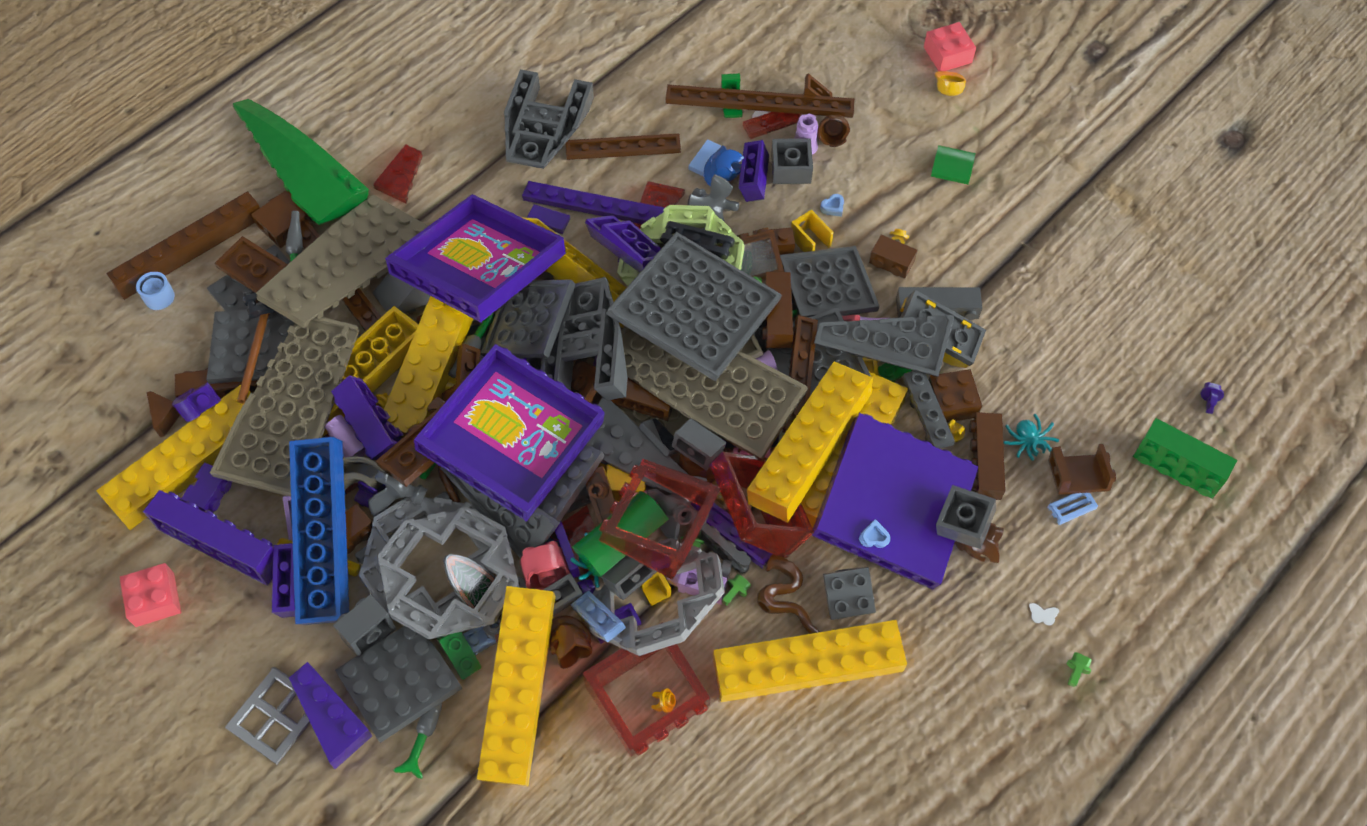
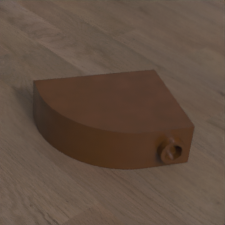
M629 378L627 379L626 397L611 400L616 406L667 422L673 407Z

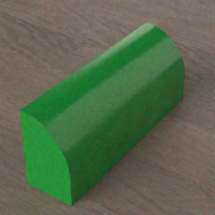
M639 491L572 548L593 576H602L669 519L654 499L645 492Z

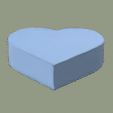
M833 194L829 199H824L820 206L821 212L826 215L842 217L843 196Z
M875 519L861 532L859 540L865 547H872L874 545L877 548H883L889 544L890 535Z

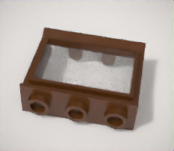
M768 227L757 230V234L750 236L749 233L737 235L744 242L745 246L741 271L751 277H761L762 280H765L766 272H784L773 229L769 230Z

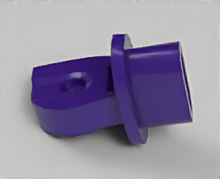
M1207 382L1200 392L1201 397L1206 401V413L1213 414L1214 406L1224 397V391L1221 390V386L1218 384Z

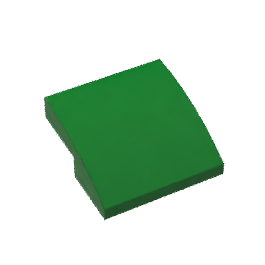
M938 145L931 177L969 185L976 153Z

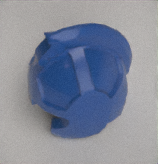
M722 145L710 156L704 166V179L706 183L711 187V180L714 174L727 181L734 180L741 172V164L739 162L744 156L735 150H727Z

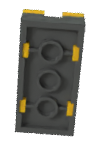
M913 291L904 300L900 309L903 313L899 318L954 315L943 362L960 368H967L974 364L986 329L919 291Z

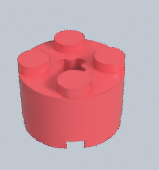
M555 541L535 548L528 547L522 551L523 556L520 559V565L526 587L529 589L544 590L570 573L562 549Z

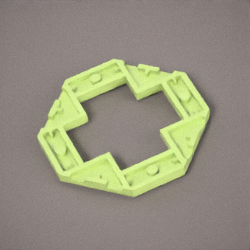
M669 205L663 209L664 212L656 218L652 217L641 225L640 230L655 243H662L660 237L662 233H665L668 221L692 227H703L708 231L731 236L735 239V243L729 249L730 254L725 261L741 270L745 247L744 242L731 231V228L722 219H719L710 206ZM622 259L619 260L618 276L629 286L638 276L639 272Z

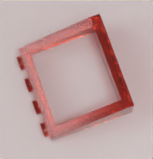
M722 452L710 464V468L741 541L776 556L788 558L815 533L802 504H799L788 523L760 510L766 524H757L741 487L748 489L768 458L763 457L761 459L758 456Z
M642 459L639 466L636 464L633 466L629 477L632 478L630 483L625 482L619 492L622 495L621 500H615L609 512L612 513L610 520L604 519L599 531L603 532L599 541L673 579L683 565L721 488L707 481ZM644 476L699 505L677 550L617 527Z
M677 644L665 647V649L691 685L696 696L635 736H632L603 687L662 649L638 656L621 648L583 672L585 688L631 757L635 754L638 756L649 749L648 745L654 741L661 742L669 736L668 732L674 728L680 729L689 722V718L695 714L700 716L709 709L710 697Z

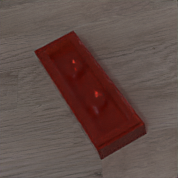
M770 112L743 121V127L749 138L753 139L797 124L801 115Z

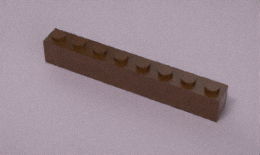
M247 191L106 274L125 300L137 293V281L144 274L160 272L166 276L253 225L255 222L251 214L260 208L259 204Z

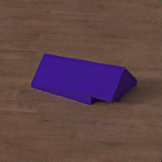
M612 215L589 218L585 221L589 234L594 240L639 273L661 250L655 242L630 220L620 222Z

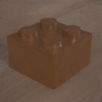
M971 369L942 373L938 377L929 376L928 380L946 422H950L952 419L955 421L972 419L975 417L976 412H980L982 403Z

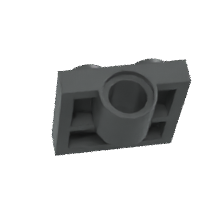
M869 567L842 569L823 574L831 620L876 613Z

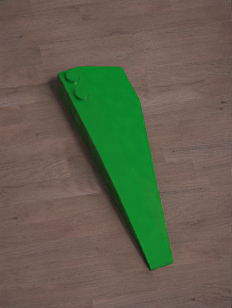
M250 99L233 103V108L240 119L245 121L247 130L252 132L254 141L259 143L260 150L270 166L277 171V177L284 182L286 191L291 193L293 202L318 225L345 216L368 199L369 189L321 146L295 126Z

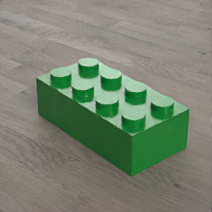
M1157 418L1152 422L1132 456L1140 463L1153 467L1161 474L1168 475L1180 484L1189 486L1201 495L1211 499L1215 497L1226 483L1238 461Z

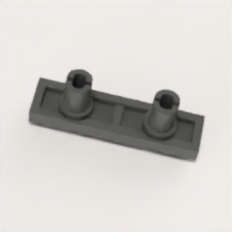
M917 371L905 373L903 380L911 397L910 406L917 411L926 433L925 441L930 442L938 449L954 445L955 440L927 375Z

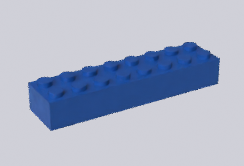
M335 437L289 441L295 624L334 623L342 614L350 612L343 442Z

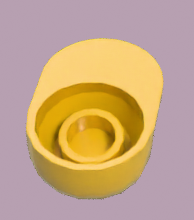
M948 71L935 72L937 88L940 93L947 96H957L963 92L966 79L961 74Z

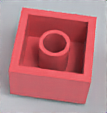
M960 22L927 31L924 42V49L938 71L951 70L973 62L976 46Z
M166 563L120 576L126 618L135 627L181 614L174 572Z

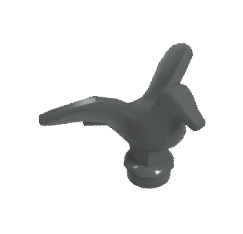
M714 174L711 180L710 194H707L704 189L696 188L690 194L687 205L710 206L719 219L725 222L723 210L738 211L740 203L726 199L730 195L733 186L724 178Z
M378 471L375 479L384 484L386 488L374 494L368 500L369 509L373 517L387 510L393 500L406 497L410 498L413 504L421 505L427 488L422 487V485L416 487L411 484L405 487L387 473Z
M699 476L679 477L671 495H665L657 489L646 492L659 504L669 519L660 526L661 531L668 539L678 540L680 524L687 525L692 521L699 528H703L709 514L696 510L691 505V500L705 487L707 483L706 478Z

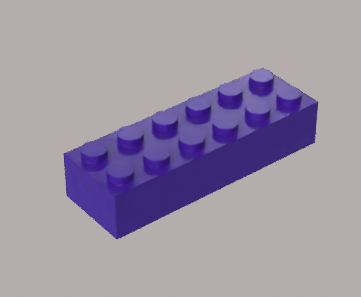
M159 490L143 511L157 530L266 586L273 579L274 545L264 538L259 540L246 529L241 531L232 522L226 519L221 521L217 519L218 517L208 510L203 512L193 502L187 501L185 503L181 501L178 495L170 491L167 494Z

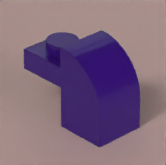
M207 382L196 390L192 388L175 398L172 405L182 418L189 422L219 403L221 399Z

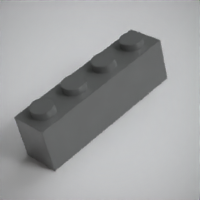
M980 287L898 288L896 296L897 318L901 317L903 313L900 309L904 300L915 290L968 320L979 319L982 311Z

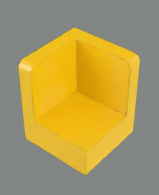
M659 566L655 567L657 572L640 586L651 606L671 596V587Z

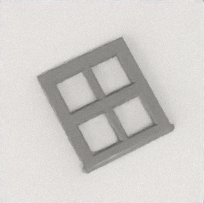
M272 667L269 674L225 728L272 762L278 764L310 724L306 713L298 723L282 713L297 694L289 680V676L276 667ZM276 680L291 690L277 709L261 699ZM254 707L269 716V719L255 736L240 726ZM275 721L291 731L276 751L261 741V738Z

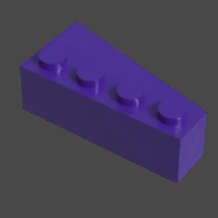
M349 375L331 391L335 397V404L344 412L346 422L353 427L355 437L364 445L365 453L371 460H378L401 440V436L404 434L399 428H395L388 422L389 414L382 407L376 405L378 403L377 398L362 379Z
M308 662L289 677L329 763L336 769L372 737V734Z

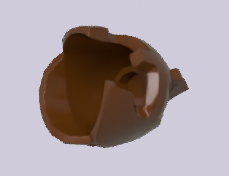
M838 114L828 115L818 126V137L823 144L830 147L841 146L847 142L846 138L850 132V126L843 116Z
M991 523L981 549L957 541L954 544L960 551L965 550L974 559L985 562L986 557L981 556L985 555L989 558L990 562L999 563L998 542L1002 538L1004 528L997 527L994 523Z
M568 615L552 619L550 650L552 655H557L561 669L569 668L576 664L579 658H588L592 654L591 636L583 622Z

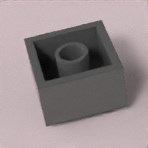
M811 138L772 139L773 184H811L813 175Z
M952 485L936 524L937 535L981 549L996 512V499Z
M371 594L367 598L360 599L350 612L342 614L333 625L345 644L358 657L362 652L396 630L387 611Z

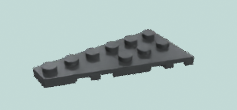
M954 315L820 322L814 344L938 377Z
M602 398L598 406L605 412L604 422L586 445L603 452L605 457L601 463L615 467L644 481L645 485L657 489L665 495H671L679 477L689 475L670 456L666 457L611 400Z
M443 467L440 468L480 514L505 527L509 546L520 559L525 548H535L544 545L560 524L559 521L539 508L534 511L526 522Z

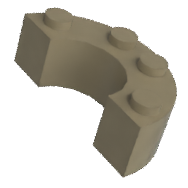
M357 456L343 458L344 490L359 481L375 489L383 485L375 479L376 473L383 471L375 461Z

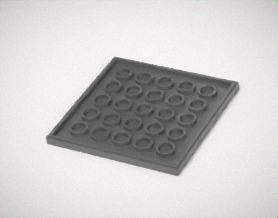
M676 232L607 309V315L707 377L717 381L780 301L782 295Z

